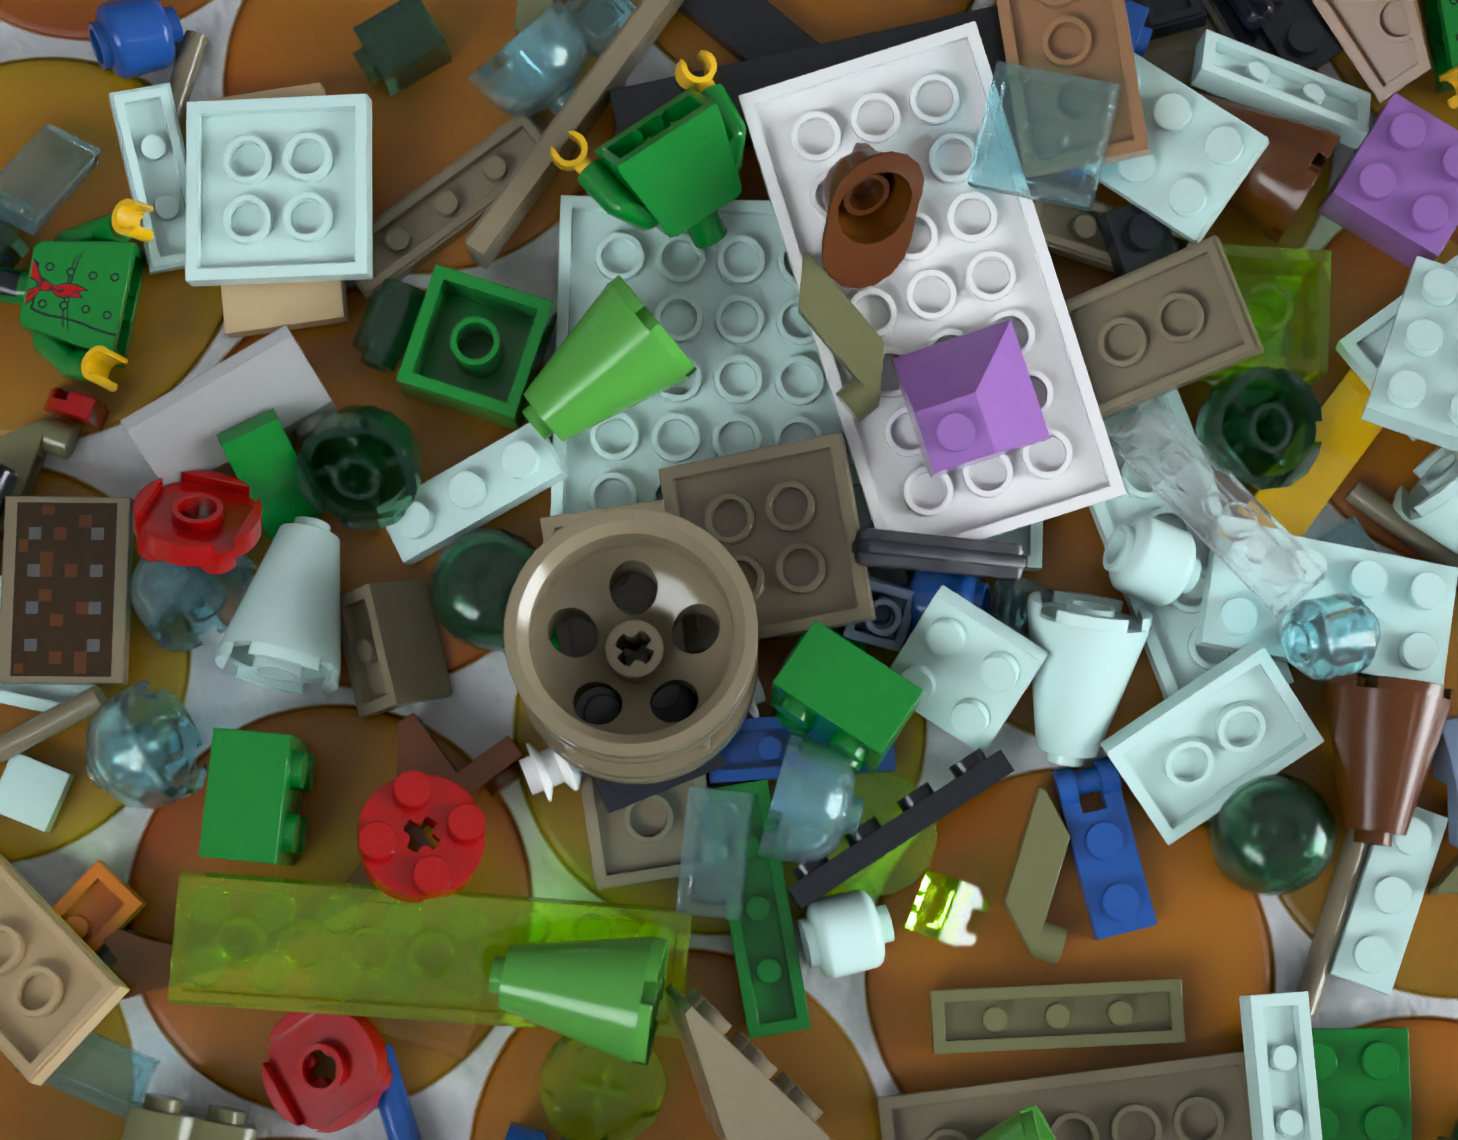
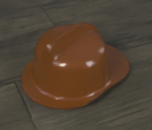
M856 143L852 153L840 158L830 168L823 181L822 200L827 217L822 238L821 260L827 274L843 287L860 289L876 285L890 276L906 255L911 242L924 185V176L919 163L908 154L893 151L880 152L867 143Z

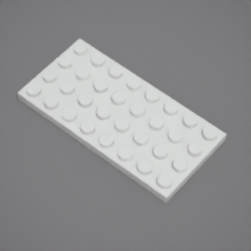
M976 22L963 24L739 95V104L799 294L803 255L807 251L826 272L821 260L822 238L827 217L822 200L823 181L828 171L840 158L852 153L856 143H867L876 151H893L908 154L919 163L924 176L923 192L917 209L911 242L904 259L894 272L876 285L860 289L843 287L833 280L885 342L879 407L861 422H858L848 412L835 394L853 379L852 376L811 329L873 528L984 540L1126 495ZM1011 319L1050 439L930 478L891 359Z

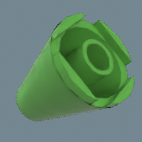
M618 275L611 282H608L524 392V396L530 405L522 413L545 440L555 433L564 442L688 379L697 368L623 278Z
M646 936L510 944L506 956L495 955L488 991L490 994L499 995L498 1006L504 1011L632 1065L647 1066L658 1026L656 1017L659 1001L663 998L669 942L668 939Z

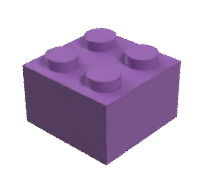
M1394 92L1375 115L1369 125L1367 136L1360 146L1354 149L1316 212L1410 269L1417 256L1434 261L1440 255L1458 225V130Z

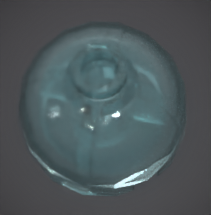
M556 0L540 13L539 18L512 37L468 79L486 100L498 110L507 114L531 117L549 108L556 116L577 88L575 83L580 79L588 66L589 47L586 35L561 0Z
M247 554L237 557L236 567L223 574H209L202 571L199 567L174 565L164 561H149L141 557L131 577L130 594L132 606L147 632L160 647L173 652L191 650L203 645L197 636L206 633L215 624L220 634L227 630L254 578L252 569H257V567Z
M142 680L112 696L95 712L86 731V769L90 779L98 788L104 790L109 796L125 806L156 810L172 805L203 788L207 775V765L204 763L196 767V758L191 746L197 748L203 744L188 711L173 693L166 688L153 692L147 688L151 681Z
M791 732L757 855L787 863H811L820 861L834 852L843 833L856 836L866 799L854 796L855 773L848 759L832 745L816 738Z

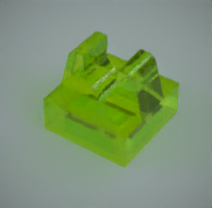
M926 870L905 928L957 948L959 945L972 946L975 944L978 936L965 930L971 912L975 909L987 913L989 903L979 894L980 888L962 880Z

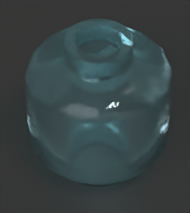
M1335 593L1303 600L1292 608L1282 628V648L1291 665L1298 668L1300 672L1311 679L1327 680L1359 673L1370 666L1377 653L1381 628L1377 617L1362 599L1352 593Z

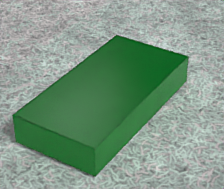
M273 408L216 435L237 478L250 486V497L253 500L257 501L259 498L262 505V526L269 540L275 537L281 525L294 523L296 517L316 518L325 513Z

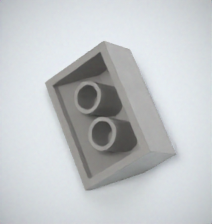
M284 325L125 417L120 422L158 479L163 478V486L165 487L172 483L182 482V472L207 470L231 476L234 475L235 472L216 435L272 408L289 441L291 442L298 438L301 443L314 439L328 430L332 425L329 419L340 412L306 354L287 326Z

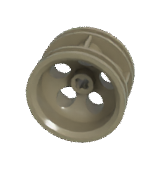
M620 508L594 513L570 523L550 536L527 560L512 587L506 606L503 635L508 668L536 731L545 743L570 765L596 778L624 784L658 783L680 777L704 765L715 757L738 732L751 707L757 684L758 619L756 606L748 581L736 560L716 538L701 527L674 514L645 508ZM631 573L647 575L655 582L658 588L657 596L652 606L647 611L637 615L623 612L616 606L611 597L616 582L621 577ZM702 614L715 621L720 629L719 635L715 643L707 650L695 654L685 653L676 646L673 640L675 627L679 621L688 615ZM583 618L592 623L597 629L598 641L591 653L582 657H570L562 654L552 645V634L555 628L566 619ZM642 644L645 645L649 661L645 664L640 660H635L630 667L626 666L623 650L627 647L632 651H636ZM669 685L685 686L698 699L695 711L689 717L679 722H664L658 719L651 710L655 695L662 688ZM594 687H606L616 692L622 700V709L619 715L613 721L602 725H594L583 721L576 714V705L581 695L587 690Z

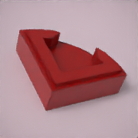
M59 387L50 390L43 408L45 412L102 431L109 411L106 409L107 407L96 397L75 390L68 393Z

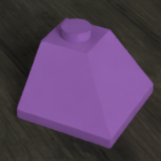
M1011 319L891 359L930 478L1050 439Z

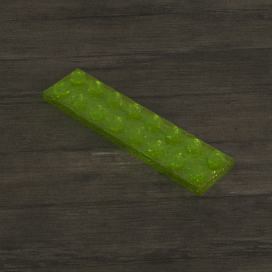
M181 870L178 883L167 1003L547 1029L499 1008V995L490 994L488 991L490 972L495 955L506 956L510 944L656 936L668 939L669 942L664 989L672 983L684 995L692 913L686 908L461 891L445 898L443 895L435 899H424L420 903H408L386 895L375 885ZM664 990L663 998L659 1001L656 1021H658L656 1036L679 1038Z

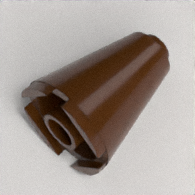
M1197 91V93L1269 138V145L1228 203L1265 237L1278 243L1341 136L1322 127Z
M1337 673L1326 675L1325 692L1342 828L1354 830L1353 842L1392 847L1393 835L1406 836L1453 703L1454 689H1445L1444 685L1388 676H1377V679H1364V683H1358V674Z

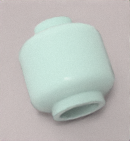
M1139 516L1131 520L1128 525L1123 523L1118 525L1111 534L1104 551L1103 566L1104 569L1109 571V578L1113 587L1120 592L1157 606H1165L1174 602L1181 593H1189L1195 587L1201 573V561L1196 558V544L1192 535L1187 531L1148 516Z
M861 889L817 899L808 905L806 918L798 920L800 940L808 966L810 968L819 967L821 972L828 978H839L881 966L885 957V943L895 940L892 920L886 905L875 907L870 896Z

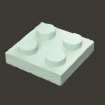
M942 585L890 669L924 690L915 712L974 750L981 748L983 753H985L1047 658L1049 652Z

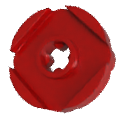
M207 470L182 472V482L172 483L163 487V478H159L147 484L137 494L133 503V530L137 538L138 553L149 561H164L174 565L199 567L202 571L209 574L227 573L236 567L237 557L249 552L260 539L262 533L261 502L259 498L255 501L250 497V486L245 482L221 472Z
M418 770L406 771L401 773L395 780L385 783L378 788L362 809L357 826L358 853L362 860L361 865L368 879L379 890L397 900L408 903H420L424 899H435L443 895L445 898L461 890L478 869L485 848V816L482 810L477 807L470 794L455 782L442 776L424 774ZM422 824L432 827V837L439 842L434 849L424 845L418 852H415L407 847L410 836L405 832L406 828L411 825L420 827Z
M317 1003L296 1009L276 1024L267 1043L272 1042L268 1051V1062L262 1064V1079L266 1094L276 1111L285 1120L296 1126L303 1124L311 1129H317L318 1131L316 1132L331 1133L362 1121L374 1110L382 1093L389 1088L392 1082V1070L387 1062L386 1048L379 1032L372 1022L361 1014L356 1006L350 1003ZM320 1050L326 1056H332L335 1060L337 1068L335 1069L336 1077L333 1082L329 1077L318 1079L315 1075L314 1068L320 1064L317 1055Z

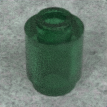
M384 279L381 289L372 292L353 342V347L362 353L361 363L387 374H394L397 366L401 367L426 292L394 279Z

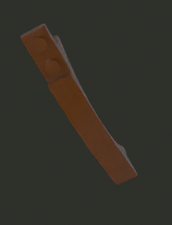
M411 713L397 723L399 754L396 778L401 773L409 770H418L424 774L442 776L461 786L474 799L484 790H487L491 797H494L522 776L517 766L520 764L519 760L525 758V756L508 735L458 771L417 715ZM422 824L420 827L411 825L406 828L405 832L410 836L407 847L415 852H418L424 845L434 849L436 845L427 834L433 828L426 824ZM360 864L337 892L318 908L298 921L273 933L249 941L222 946L185 945L157 939L133 929L127 931L118 929L103 941L117 960L109 968L130 989L120 1001L144 996L248 962L350 913L382 891L368 879Z

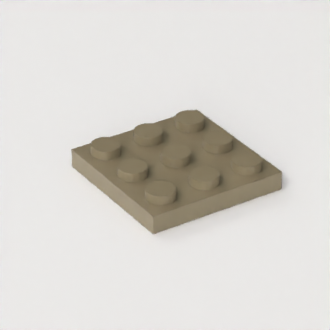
M840 432L658 469L666 513L686 519L707 531L729 551L740 566L748 581L756 606L758 642L807 633L815 620L828 628L876 620L867 566L857 564L854 553L851 552V544L855 540L857 530L860 529L845 439L844 435ZM692 614L683 618L689 653L703 652L715 643L720 629L713 619L702 614Z

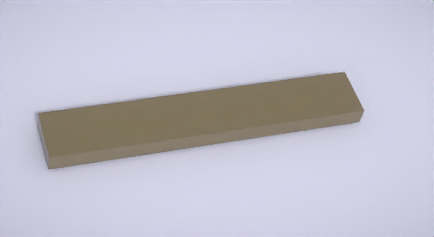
M685 0L640 1L465 238L469 258L487 270L560 171V168L551 159V146L557 150L561 158L568 160L578 144L570 139L567 131H577L585 137L610 103L609 90L621 88Z

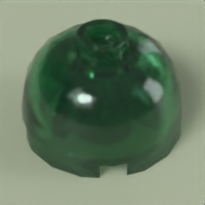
M1268 366L1238 370L1214 384L1201 403L1195 424L1197 446L1208 467L1226 483L1252 490L1291 486L1309 472L1319 456L1322 441L1315 442L1317 433L1315 422L1323 421L1321 407L1311 387L1294 371L1284 368L1274 369Z
M353 404L327 413L307 434L295 465L298 488L309 506L320 515L326 509L332 515L342 518L339 525L352 530H378L397 523L405 515L407 508L414 502L424 469L421 446L408 424L392 411L366 404Z
M479 528L458 536L440 553L430 576V601L438 622L456 641L479 651H504V618L508 599L520 571L537 549L525 537L506 529Z
M1280 772L1272 775L1258 776L1239 786L1222 804L1220 811L1210 818L1207 828L1208 839L1212 844V852L1217 859L1215 862L1221 873L1240 889L1262 896L1293 894L1314 883L1330 864L1337 842L1335 817L1324 796L1305 780Z

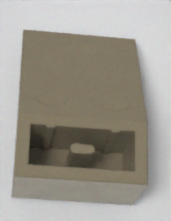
M672 983L664 989L707 1121L721 1140L830 1139V1136L816 1122L824 1112L784 1072L774 1081L771 1077L778 1071V1068L741 1031L737 1030L729 1038L726 1033L732 1025L703 995L693 987L684 996Z

